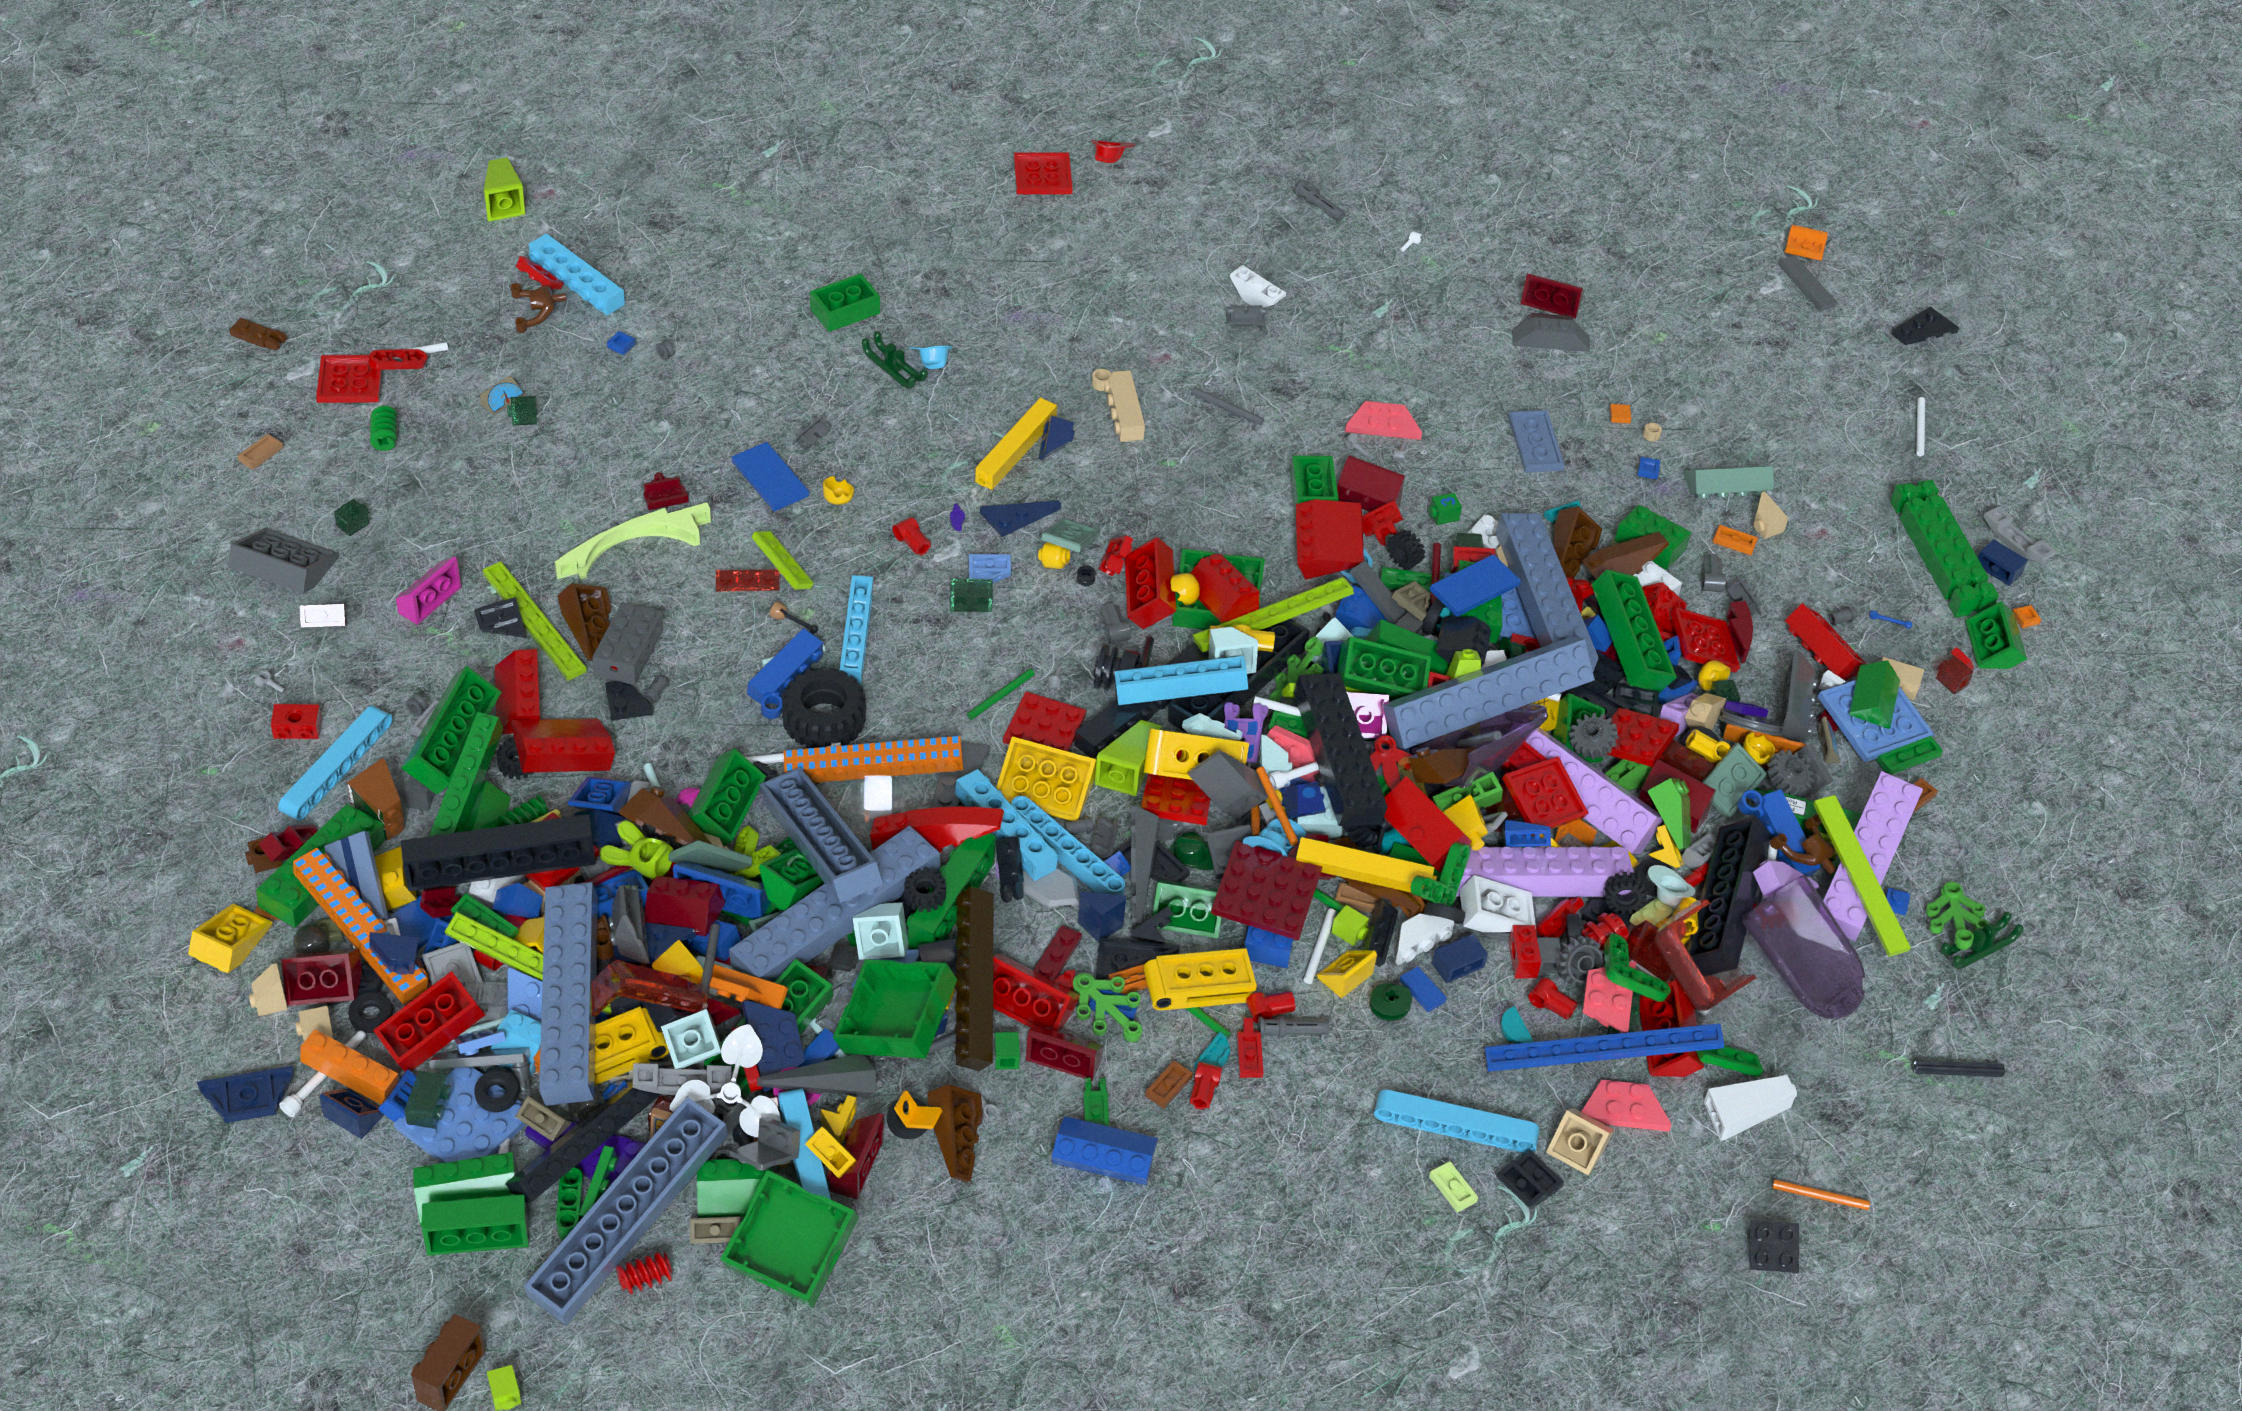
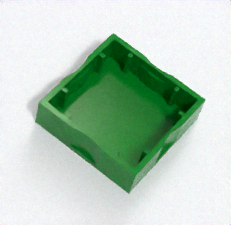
M1182 548L1179 574H1190L1202 558L1216 553ZM1223 555L1259 590L1260 608L1265 558ZM1176 592V612L1173 614L1172 626L1207 630L1210 629V626L1225 623L1220 622L1198 599L1194 604L1184 605L1182 601H1178L1180 594Z
M865 959L855 982L852 997L842 1013L832 1038L844 1054L926 1059L957 978L946 963H900L892 960Z
M767 1170L750 1201L746 1216L733 1233L720 1260L726 1267L813 1308L857 1224L859 1216L855 1210L827 1197L810 1193L798 1184Z

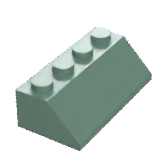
M1773 466L1683 470L1690 494H1697V498H1709V494L1716 493V497H1728L1731 492H1736V496H1747L1750 491H1755V495H1761L1762 492L1767 493L1769 490H1774Z

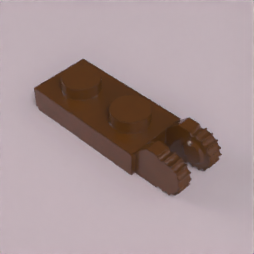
M240 318L229 329L230 335L275 351L279 349L280 343H284L287 340L284 332H280L277 329L274 331L243 318Z

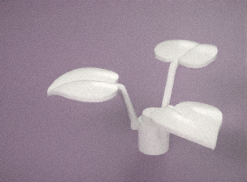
M747 1024L736 1028L727 1036L722 1045L721 1055L724 1062L735 1064L731 1082L723 1085L721 1093L711 1095L710 1087L703 1081L690 1080L684 1083L670 1104L672 1112L689 1097L713 1114L715 1104L712 1099L722 1098L727 1103L738 1101L747 1107L741 1112L739 1120L741 1128L748 1135L758 1137L759 1118L768 1116L781 1122L779 1110L770 1098L760 1095L755 1097L750 1104L740 1097L741 1089L736 1083L739 1066L741 1065L745 1068L753 1067L760 1061L763 1052L761 1041L751 1025Z

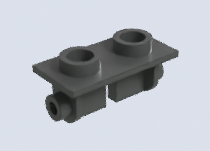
M1231 305L1226 310L1227 324L1265 325L1266 307H1262V305L1248 306V310H1245L1243 305Z
M824 412L819 417L814 416L808 422L809 426L806 428L801 427L795 433L796 439L793 445L799 442L802 449H809L819 440L814 434L820 439L831 430L832 425L829 421L823 419L826 413Z
M1736 575L1737 582L1729 583L1727 585V592L1735 602L1741 598L1742 600L1740 601H1746L1751 616L1754 615L1755 611L1761 615L1760 606L1762 603L1756 594H1751V588L1747 581H1742Z
M1104 816L1096 820L1094 831L1096 835L1093 836L1091 852L1102 861L1108 859L1114 853V843L1118 834L1117 828L1119 823L1118 819L1111 823Z

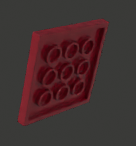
M1236 840L1214 900L1211 914L1299 941L1320 878L1322 866L1297 861L1296 858L1287 857L1257 846L1250 847L1248 844H1243V842Z

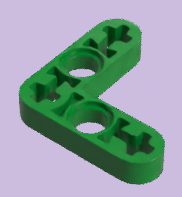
M1460 842L1453 843L1439 882L1417 875L1411 882V893L1432 903L1451 906L1456 898L1470 856V847Z
M1611 934L1604 944L1605 973L1607 978L1617 985L1653 1000L1665 1001L1671 992L1669 985L1656 977L1629 967L1627 941L1618 934Z

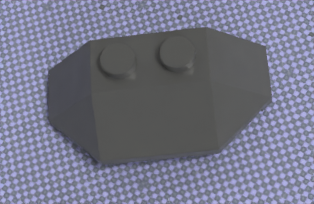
M1532 313L1512 331L1513 346L1590 351L1589 335L1571 316Z
M619 886L611 906L612 917H609L610 928L614 931L610 932L613 946L617 945L621 955L644 964L649 963L644 906L638 886Z

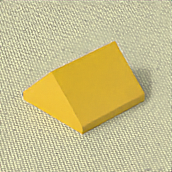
M1347 950L1316 976L1342 999L1373 974L1377 954L1375 951Z

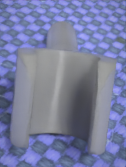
M1350 433L1345 442L1348 449L1355 448L1367 457L1369 453L1357 443L1359 437L1354 433Z
M1405 441L1402 442L1399 450H1393V461L1404 462L1407 445Z
M1057 667L1053 676L1048 677V689L1056 687L1057 690L1061 689L1060 673L1062 669L1060 667Z
M266 670L261 671L259 676H256L254 679L255 684L260 687L267 684L281 693L285 691V688L270 679L271 675Z
M981 1094L983 1120H989L987 1112L993 1113L996 1118L998 1113L997 1107L992 1104L988 1105Z

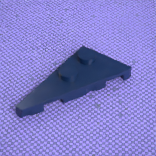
M1059 500L982 506L980 507V514L1004 537L1060 510L1061 503Z

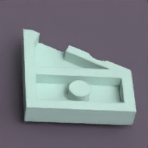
M1201 713L1184 720L1182 728L1189 734L1231 740L1242 739L1243 733L1237 729L1234 733L1225 729L1224 723L1214 721Z

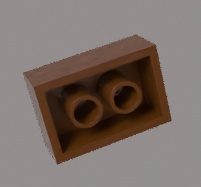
M456 1314L452 1316L450 1321H446L443 1324L437 1340L429 1344L425 1357L412 1370L411 1376L417 1402L436 1411L447 1410L486 1352L480 1325Z

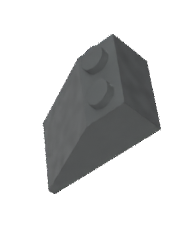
M1221 750L1188 771L1190 778L1220 810L1235 819H1238L1268 798L1257 772Z

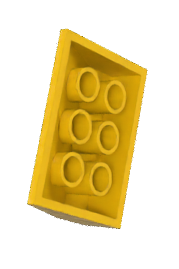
M1012 737L996 789L1002 792L1004 798L1010 804L1015 797L1025 796L1050 816L1071 822L1077 821L1081 816L1094 783L1097 760Z

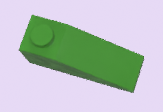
M1623 759L1607 771L1605 775L1629 791L1642 787L1653 767Z
M1490 772L1433 796L1432 799L1436 806L1444 812L1471 794L1479 808H1486L1502 801L1503 789L1494 773Z

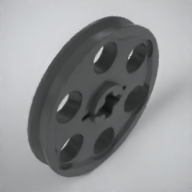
M1721 708L1723 714L1719 716V719L1724 722L1760 733L1782 735L1780 729L1784 725L1777 721L1760 716L1740 714Z

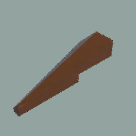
M1348 837L1333 840L1329 843L1362 851ZM1340 877L1348 882V886L1377 899L1384 897L1392 901L1391 905L1396 908L1399 905L1407 908L1413 916L1420 914L1422 906L1406 891Z

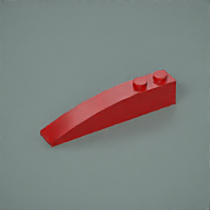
M935 807L875 817L870 832L872 849L875 850L905 828L911 826L940 853L943 852L942 848L951 844L956 847L963 844L969 837L976 839L999 830L1004 810L985 807Z

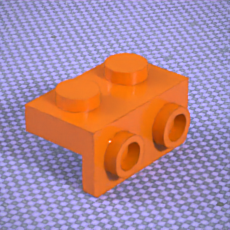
M1791 225L1785 253L1822 261L1828 233Z

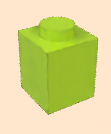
M1346 905L1334 918L1331 933L1355 946L1359 940L1363 941L1369 931L1367 928L1369 918Z
M512 1365L487 1371L495 1411L501 1409L509 1410L521 1404Z

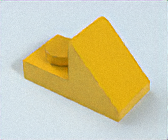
M1666 825L1657 827L1656 837L1659 844H1663L1664 848L1648 855L1675 868L1685 865L1681 853Z
M847 1095L844 1104L840 1103L837 1113L821 1109V1123L823 1127L841 1145L857 1112V1098Z
M823 1126L805 1143L838 1178L857 1161Z

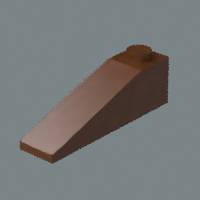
M1579 506L1559 510L1554 526L1555 552L1565 576L1572 577L1573 579L1580 571V565L1583 563L1582 560L1587 558L1591 550H1595L1602 533V528Z
M1656 532L1600 549L1582 560L1593 582L1606 570L1634 575L1635 573L1639 575L1643 571L1642 566L1648 561H1653L1669 545V542L1660 532Z
M571 583L557 595L561 613L587 660L593 661V655L610 625L608 614L611 612V604L607 588Z
M1426 747L1417 750V754L1409 757L1416 783L1446 784L1463 775L1465 768H1472L1474 766L1473 762L1481 761L1493 752L1492 747L1429 749Z
M661 787L641 788L619 811V814L638 825L644 826V824L656 827L655 832L660 835L676 836L675 841L685 846L697 840L712 844L673 797L666 794L665 790Z
M947 1084L927 1092L928 1107H940L942 1109V1113L933 1129L950 1177L970 1182L975 1162L974 1144L978 1143L979 1135L976 1134L977 1127L982 1123L983 1118L981 1094Z

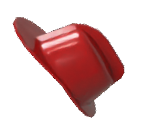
M1091 140L1095 144V159L1105 163L1118 161L1125 148L1135 146L1134 143Z

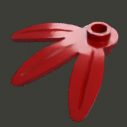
M1383 735L1376 739L1374 744L1376 752L1372 753L1370 758L1375 772L1380 764H1382L1385 782L1388 788L1392 790L1400 783L1396 762L1412 772L1409 757L1413 755L1397 749L1395 740L1388 735ZM1387 744L1389 749L1384 750L1381 745Z

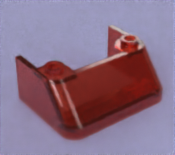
M1708 899L1695 901L1669 918L1653 936L1655 948L1692 1007L1698 1011L1711 1009L1756 979L1754 974L1741 975L1724 986L1721 980L1715 976L1704 978L1680 939L1685 936L1687 930L1684 920L1710 904Z
M616 960L592 980V1016H597L618 995L690 1011L691 1015L708 1007V996L697 982L688 975H676Z

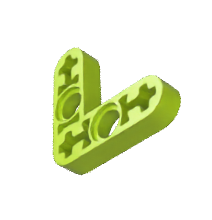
M746 826L737 836L734 851L752 857V865L730 875L741 876L749 880L760 874L759 866L761 863L778 857L781 853L771 845L755 852L759 833L752 827Z

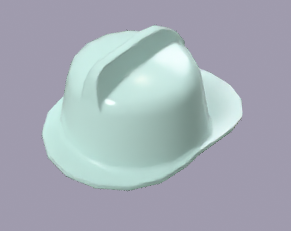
M1654 865L1649 868L1648 876L1657 885V897L1661 902L1676 909L1682 898L1694 895V888L1672 869L1660 865Z

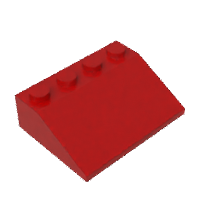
M1315 499L1296 504L1297 564L1305 580L1352 569L1364 562L1361 503Z
M598 719L511 720L522 773L610 771L615 751L611 736Z

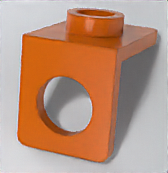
M1579 819L1560 826L1554 841L1558 843L1570 833L1590 847L1593 845L1597 831Z

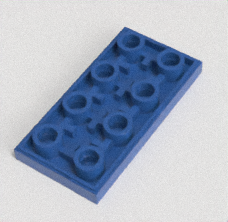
M767 442L732 456V463L773 511L809 497L808 489Z
M1493 554L1432 584L1430 591L1458 617L1520 586L1521 580Z
M422 895L417 900L410 902L389 916V919L396 918L400 936L418 938V949L427 944L437 919L450 923L454 917L453 915L438 918L429 916L420 908Z

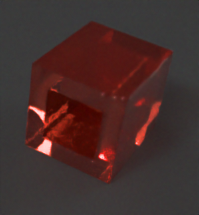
M1955 656L1948 661L1944 660L1939 665L1936 679L1949 691L1956 694L1969 685L1974 671Z

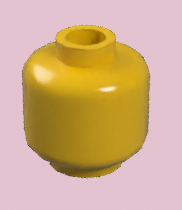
M1046 542L1039 549L1038 558L1042 561L1045 568L1062 569L1066 564H1069L1070 550Z

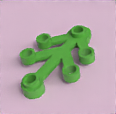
M1312 637L1307 641L1305 650L1308 653L1302 662L1296 655L1289 657L1287 660L1288 675L1280 672L1276 676V690L1272 692L1269 700L1280 702L1281 696L1283 697L1282 690L1289 683H1296L1299 674L1323 673L1324 668L1318 663L1305 670L1314 656H1319L1323 653L1324 646L1320 639Z
M1947 882L1941 888V896L1933 903L1927 905L1926 915L1932 918L1938 917L1931 920L1929 929L1931 932L1939 934L1943 931L1944 925L1953 918L1956 929L1954 943L1957 948L1966 950L1972 946L1974 935L1971 931L1966 930L1963 919L1975 925V930L1983 929L1989 923L1985 919H1980L1984 916L1985 906L1963 895L1964 892L1960 884ZM1949 902L1950 908L1939 916L1940 908ZM1960 903L1970 908L1971 913L1960 906Z
M1087 973L1077 975L1073 980V989L1080 994L1076 1013L1078 1019H1089L1091 1009L1088 1006V997L1090 996L1096 1002L1095 1022L1093 1023V1033L1095 1035L1102 1036L1107 1031V1024L1105 1022L1106 1011L1124 1028L1123 1036L1127 1041H1138L1142 1036V1026L1136 1021H1130L1114 1005L1136 1008L1140 1005V994L1130 992L1127 996L1102 995L1098 990H1112L1116 993L1123 991L1124 979L1117 976L1112 978V980H1095L1092 975ZM1081 982H1087L1089 984L1082 985ZM1118 982L1121 984V986L1116 987L1114 986V983ZM1136 998L1138 1001L1132 1002L1130 999ZM1081 1010H1085V1011H1087L1088 1013H1087V1014H1081L1080 1011H1081ZM1096 1026H1103L1104 1029L1098 1030ZM1129 1028H1136L1137 1030L1130 1031Z

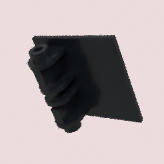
M1750 1220V1229L1747 1230V1238L1750 1239V1270L1799 1273V1223Z

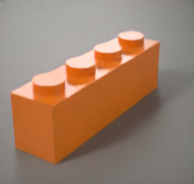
M316 1029L312 1031L301 1045L300 1062L379 1104H382L398 1082V1073Z

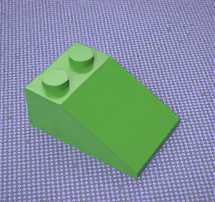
M1670 778L1648 790V793L1678 849L1686 850V848L1691 846L1690 798L1687 794L1690 791L1684 781Z

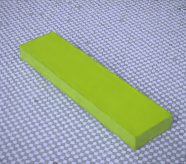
M771 531L753 533L751 538L794 590L812 588L813 581Z

